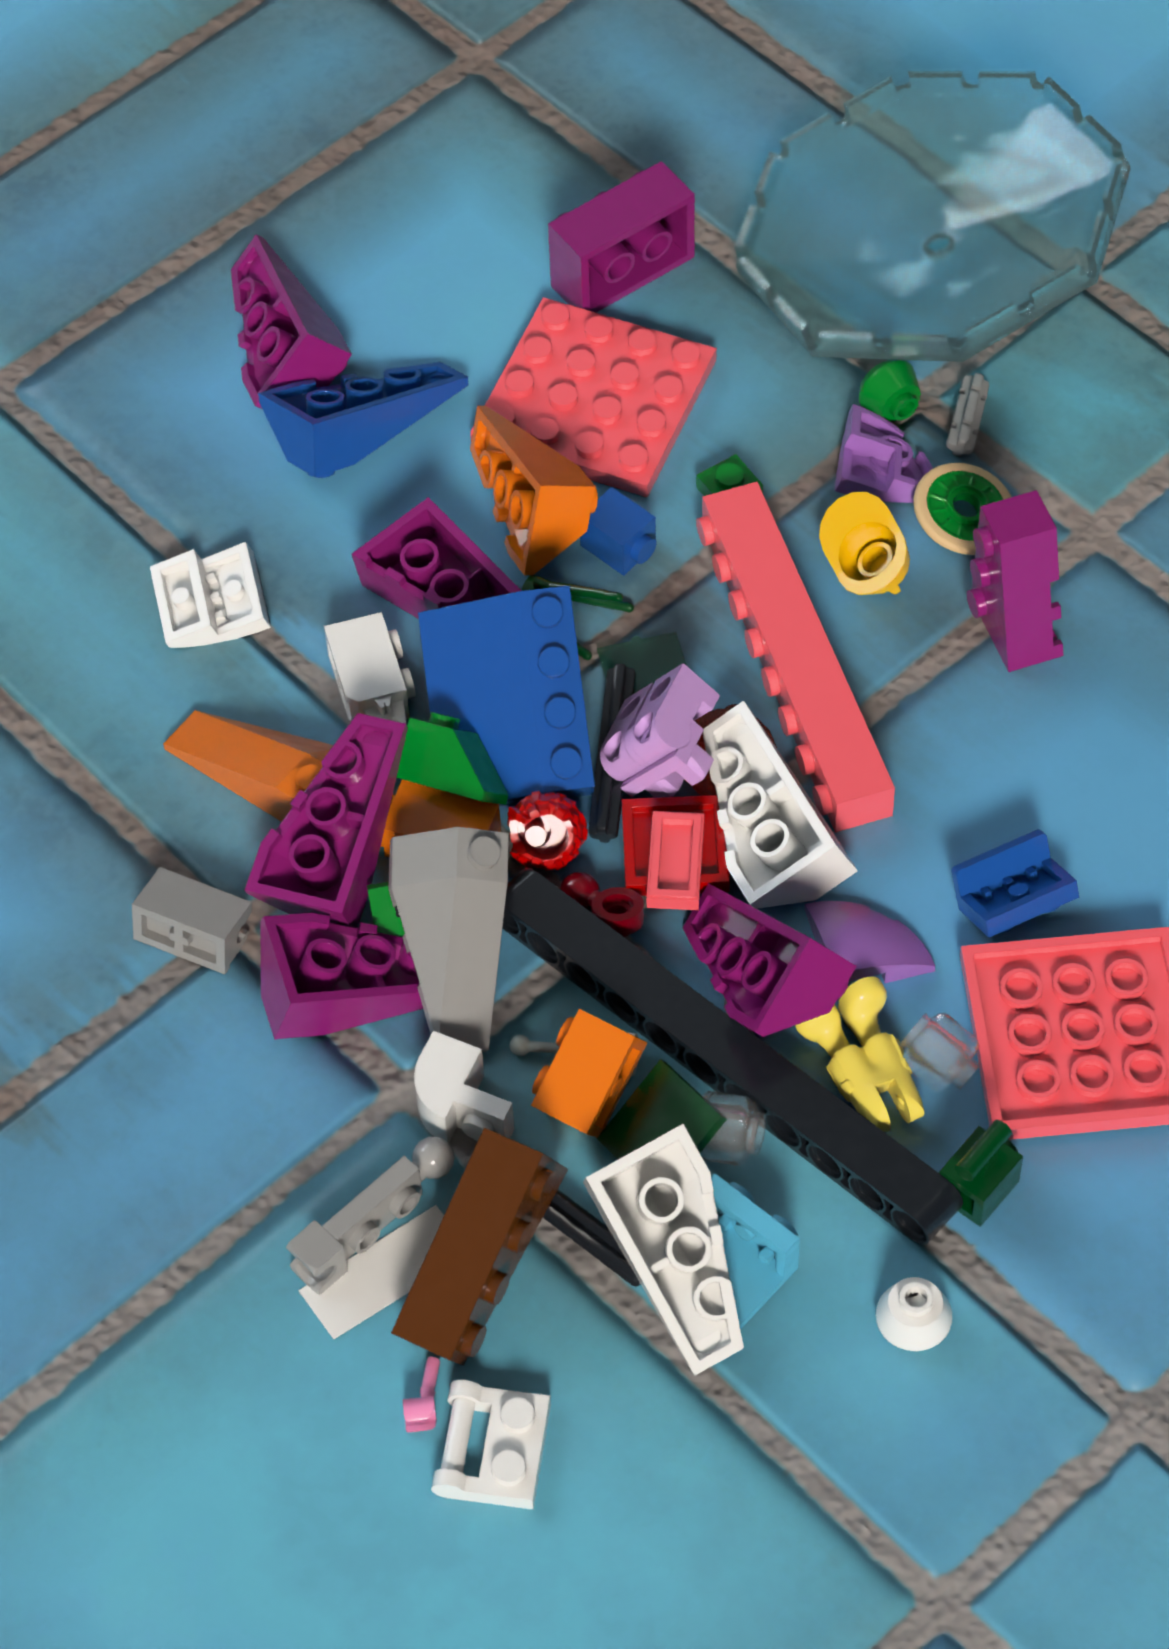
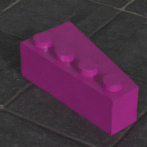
M429 497L351 554L363 587L417 619L418 612L522 591Z

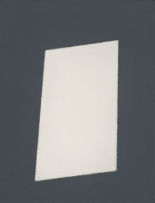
M437 1205L375 1242L367 1251L356 1254L346 1260L348 1271L322 1294L315 1293L308 1285L298 1290L333 1340L410 1292L444 1217Z

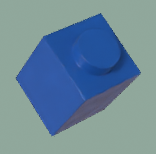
M611 487L598 498L597 508L594 513L590 514L588 530L580 537V546L624 576L637 563L643 564L653 554L657 544L656 517Z

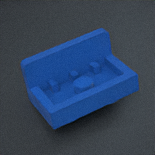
M1040 829L957 864L951 870L959 910L988 938L996 934L1008 932L1014 926L1043 913L1055 911L1061 905L1079 898L1077 880L1051 858L1047 835Z

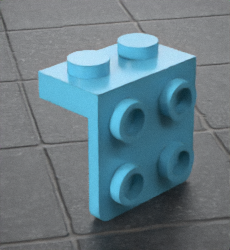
M714 1173L711 1176L714 1189L713 1194L741 1330L798 1269L800 1238L795 1228L786 1219L776 1214L770 1216L757 1206L752 1195L743 1186L736 1182L729 1184Z

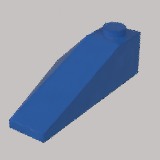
M442 362L386 369L384 371V378L381 379L358 377L356 373L341 375V384L316 387L314 379L297 381L260 392L259 403L287 461L307 472L309 476L325 478L334 475L337 470L355 465L468 386V376Z

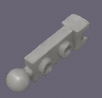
M426 1137L420 1140L413 1150L412 1162L404 1155L323 1226L316 1220L311 1222L286 1246V1249L296 1257L290 1264L293 1272L315 1293L322 1294L348 1271L346 1260L354 1253L361 1254L367 1251L376 1242L380 1231L396 1217L398 1219L404 1218L417 1206L422 1195V1181L426 1178L439 1179L449 1173L453 1167L455 1155L448 1141L440 1137Z

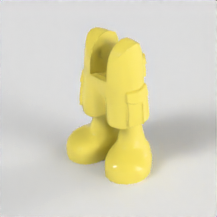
M872 976L859 979L847 987L845 993L840 997L838 1009L834 1004L830 1013L797 1024L795 1028L801 1036L818 1043L829 1054L831 1060L826 1069L844 1099L851 1102L859 1114L886 1133L891 1130V1122L879 1094L886 1091L889 1092L898 1112L906 1123H911L921 1118L925 1112L922 1099L911 1076L910 1060L907 1058L900 1041L893 1034L881 1033L878 1014L885 1005L887 991L878 977ZM841 1017L862 1047L849 1044L841 1026Z

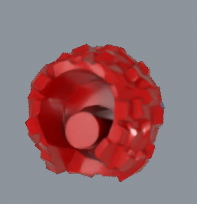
M534 791L531 792V796H526V798L519 801L515 807H509L507 812L510 842L513 843L509 853L525 867L545 869V871L559 870L578 856V849L587 840L588 829L586 819L583 813L578 810L576 802L567 798L564 794Z

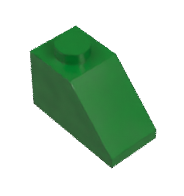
M431 712L429 721L409 717L408 730L396 778L482 802L507 804L508 793L477 733L460 729L461 719L445 714Z

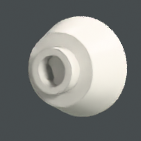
M910 1277L894 1284L882 1294L876 1308V1322L881 1334L894 1346L908 1351H923L938 1345L947 1336L952 1324V1309L946 1296L932 1282L924 1278Z

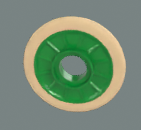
M948 463L931 469L921 478L914 492L913 505L919 524L932 540L950 551L975 555L976 547L973 531L978 528L980 506L1011 498V494L998 478L980 467L966 463ZM958 500L969 502L975 508L977 515L966 517L959 514L954 508L953 502Z

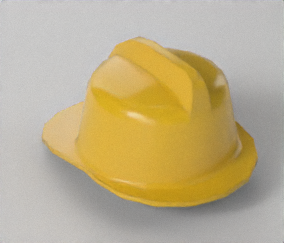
M851 492L838 498L824 514L820 523L819 539L823 552L839 582L847 591L857 595L884 594L886 592L898 594L901 592L899 584L904 580L909 570L910 555L905 537L889 508L879 497L868 492Z

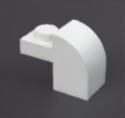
M436 1031L432 1032L420 1054L414 1072L418 1112L426 1129L434 1137H440L448 1141V1143L457 1127L477 1141L484 1127L510 1138L515 1129L513 1103L478 1090L485 1076L482 1049Z

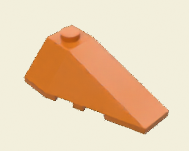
M477 405L470 451L483 487L493 488L495 500L493 514L496 522H506L510 535H506L504 540L508 555L523 575L533 576L587 532L590 514L594 513L597 508V489L577 464L488 406Z
M197 710L163 743L166 751L281 822L292 808L291 801L300 790L303 792L306 790L323 767L322 760L333 747V745Z

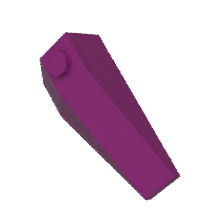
M256 234L232 267L231 277L235 311L243 316L244 330L238 334V345L245 349L247 354V363L241 367L242 381L254 405L262 409L259 403L260 392L297 381L314 379L316 382V387L329 386L334 378L344 371L352 353L338 327L267 241Z
M360 713L356 714L322 760L323 767L306 790L304 792L300 790L291 801L292 808L276 830L271 828L262 840L245 887L247 894L288 914L317 913L330 916L329 923L358 928L368 898L367 885H372L408 730L405 723Z
M709 883L699 899V910H692L682 927L699 961L706 964L711 971L713 977L710 981L714 989L723 994L727 1002L724 1008L729 1017L762 1037L830 1013L836 1001L845 993L849 979L857 967L810 937Z
M317 913L263 916L260 922L261 998L274 1040L327 1035L423 1009L417 989L420 983L411 953H407L403 938L377 932V925L360 922L359 927L354 928L329 923L330 916Z

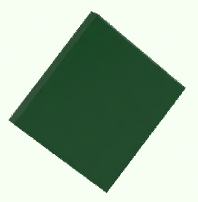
M660 1059L597 1137V1140L617 1159H620L684 1124L697 1150L701 1153L727 1121V1118L668 1063Z

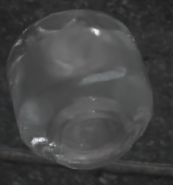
M925 1013L900 1043L902 1049L905 1050L903 1056L911 1068V1074L934 1092L944 1091L951 1083L958 1089H961L980 1066L973 1059L979 1049V1040L947 1013H938L934 1017Z
M716 1091L705 1092L702 1096L727 1120L700 1153L702 1159L738 1166L746 1163L751 1155H758L764 1140L766 1118L764 1113L758 1112L755 1101L746 1096Z

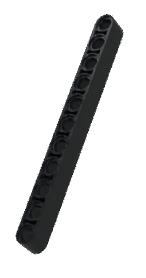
M525 867L507 883L502 927L507 933L907 1238L920 1245H927L961 1209L963 1199L958 1190L946 1178L737 1021L730 1018L729 1015L541 874Z

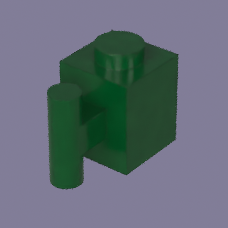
M995 1120L987 1130L978 1126L939 1171L940 1175L953 1184L963 1199V1206L958 1212L979 1227L983 1225L1020 1180L1023 1155L1008 1140L1012 1135V1131L1001 1120Z

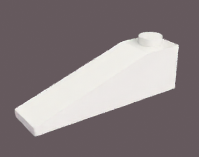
M742 701L704 728L702 733L705 749L714 758L709 771L711 781L716 787L720 809L717 811L719 826L724 831L727 851L724 852L726 865L750 906L758 909L815 901L858 871L745 701Z
M684 1124L589 1175L583 1183L620 1250L695 1376L742 1350L744 1346L732 1283L727 1268L723 1247L724 1241L715 1205L711 1173Z

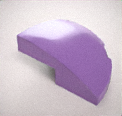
M855 404L852 405L840 449L835 483L836 492L846 495L851 492H868L879 497L883 502L913 503L914 492L918 482L933 467L926 455L921 451L918 452L914 460L912 448L902 439L905 433L897 426L870 410Z
M820 901L805 904L804 910L815 941L857 966L849 981L882 974L884 983L935 972V964L924 944L900 921L893 920L871 910L869 906L858 903Z

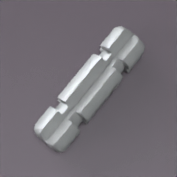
M975 373L974 376L966 375L961 382L951 429L949 430L946 442L947 448L951 449L952 454L958 457L962 454L970 455L975 448L985 400L987 399L990 386L989 382L984 380V376L980 373Z

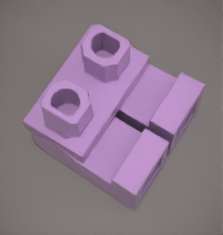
M682 663L658 678L654 684L650 683L626 698L600 750V761L604 770L615 780L623 781L620 789L630 797L643 790L649 792L654 798L673 797L679 791L684 779L692 786L702 781L706 777L714 758L697 744L704 729L695 720L713 710L720 695Z

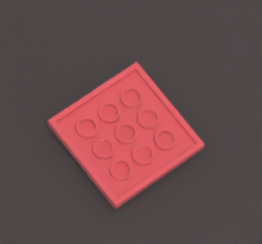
M543 297L485 406H488L577 464L591 481L648 498L716 362L717 348ZM472 428V430L470 431L471 440H472L473 428Z
M1169 927L961 946L960 961L989 1126L995 1120L1003 1121L1012 1131V1135L1008 1140L1169 1125Z

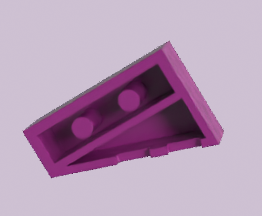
M1031 491L980 506L978 528L973 531L976 547L975 559L970 561V570L973 578L972 589L967 590V601L972 615L975 618L981 617L1008 672L1064 656L1063 643L1060 639H1057L1052 625V621L1061 618V605L1058 601L1051 603L1050 582L1059 580L1057 527L1038 491Z

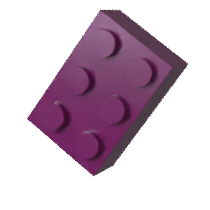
M660 161L646 170L635 173L630 179L610 190L597 194L593 199L572 211L559 215L555 220L548 223L551 287L568 305L597 313L695 257V194Z

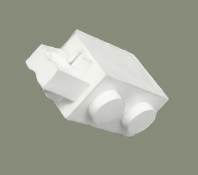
M382 612L324 626L328 657L349 724L357 713L406 724V719L410 717L408 698L416 697L414 683L409 668L400 670L397 659L403 658L399 635L396 629L387 630Z

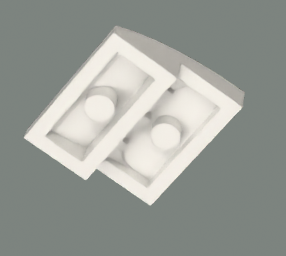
M246 542L203 559L193 549L150 566L165 642L169 648L204 646L238 639L271 628L254 553Z

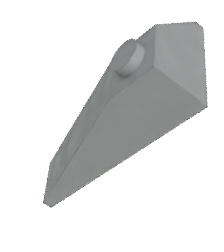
M453 827L392 837L390 840L388 890L393 907L397 906L405 932L402 938L407 953H411L420 983L417 989L430 1033L432 1034L433 1031L478 1047L482 1049V1052H487L490 1042L508 883L509 833Z

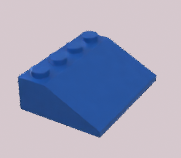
M570 585L518 591L418 612L430 714L431 712L459 718L461 719L460 729L478 734L508 793L506 805L517 804L526 796H531V792L534 791L561 793L566 795L567 798L593 795L595 784Z

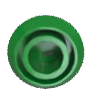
M886 360L876 365L865 375L859 388L860 406L888 421H901L909 418L918 408L921 396L915 370L909 362L904 360Z

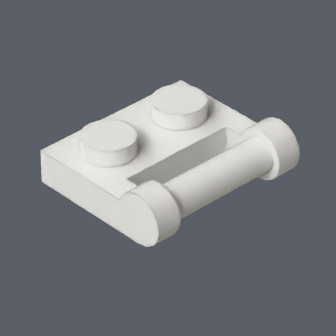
M455 1380L451 1382L448 1402L452 1405L441 1469L434 1472L432 1492L438 1496L450 1499L534 1509L551 1408L550 1395L482 1387L478 1383L468 1380ZM474 1411L490 1413L479 1477L466 1476L463 1473Z

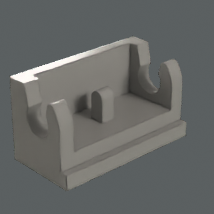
M159 867L132 903L133 939L225 975L230 969L231 962L248 938L249 930L241 927L246 923L252 912V902Z

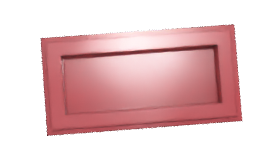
M653 811L646 897L647 908L699 910L704 813Z

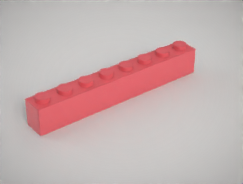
M758 482L702 496V517L696 519L699 538L703 546L710 545L714 553L712 555V563L719 583L726 582L729 587L728 600L733 617L736 621L742 619L747 630H745L744 634L750 656L753 659L759 657L762 663L761 676L766 693L769 697L776 696L779 702L778 716L782 730L786 736L793 735L796 741L795 755L802 775L810 774L815 786L812 788L816 808L822 816L828 815L835 833L893 816L895 786Z

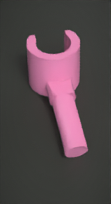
M436 1357L427 1358L420 1388L421 1397L403 1399L407 1433L428 1431L436 1427L434 1397L441 1362Z

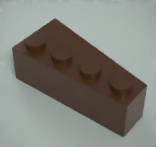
M484 1127L391 1334L463 1366L469 1356L474 1357L485 1339L487 1331L485 1325L495 1306L504 1297L510 1278L568 1169L544 1153Z

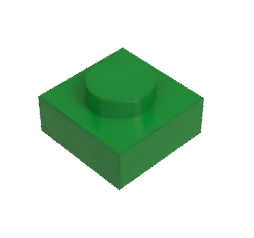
M736 454L696 475V487L703 496L758 482L763 493V484Z

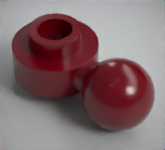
M586 872L571 873L560 885V889L587 910H592L595 916L623 937L635 933L644 923L643 898L632 889L613 887L601 891L598 881Z

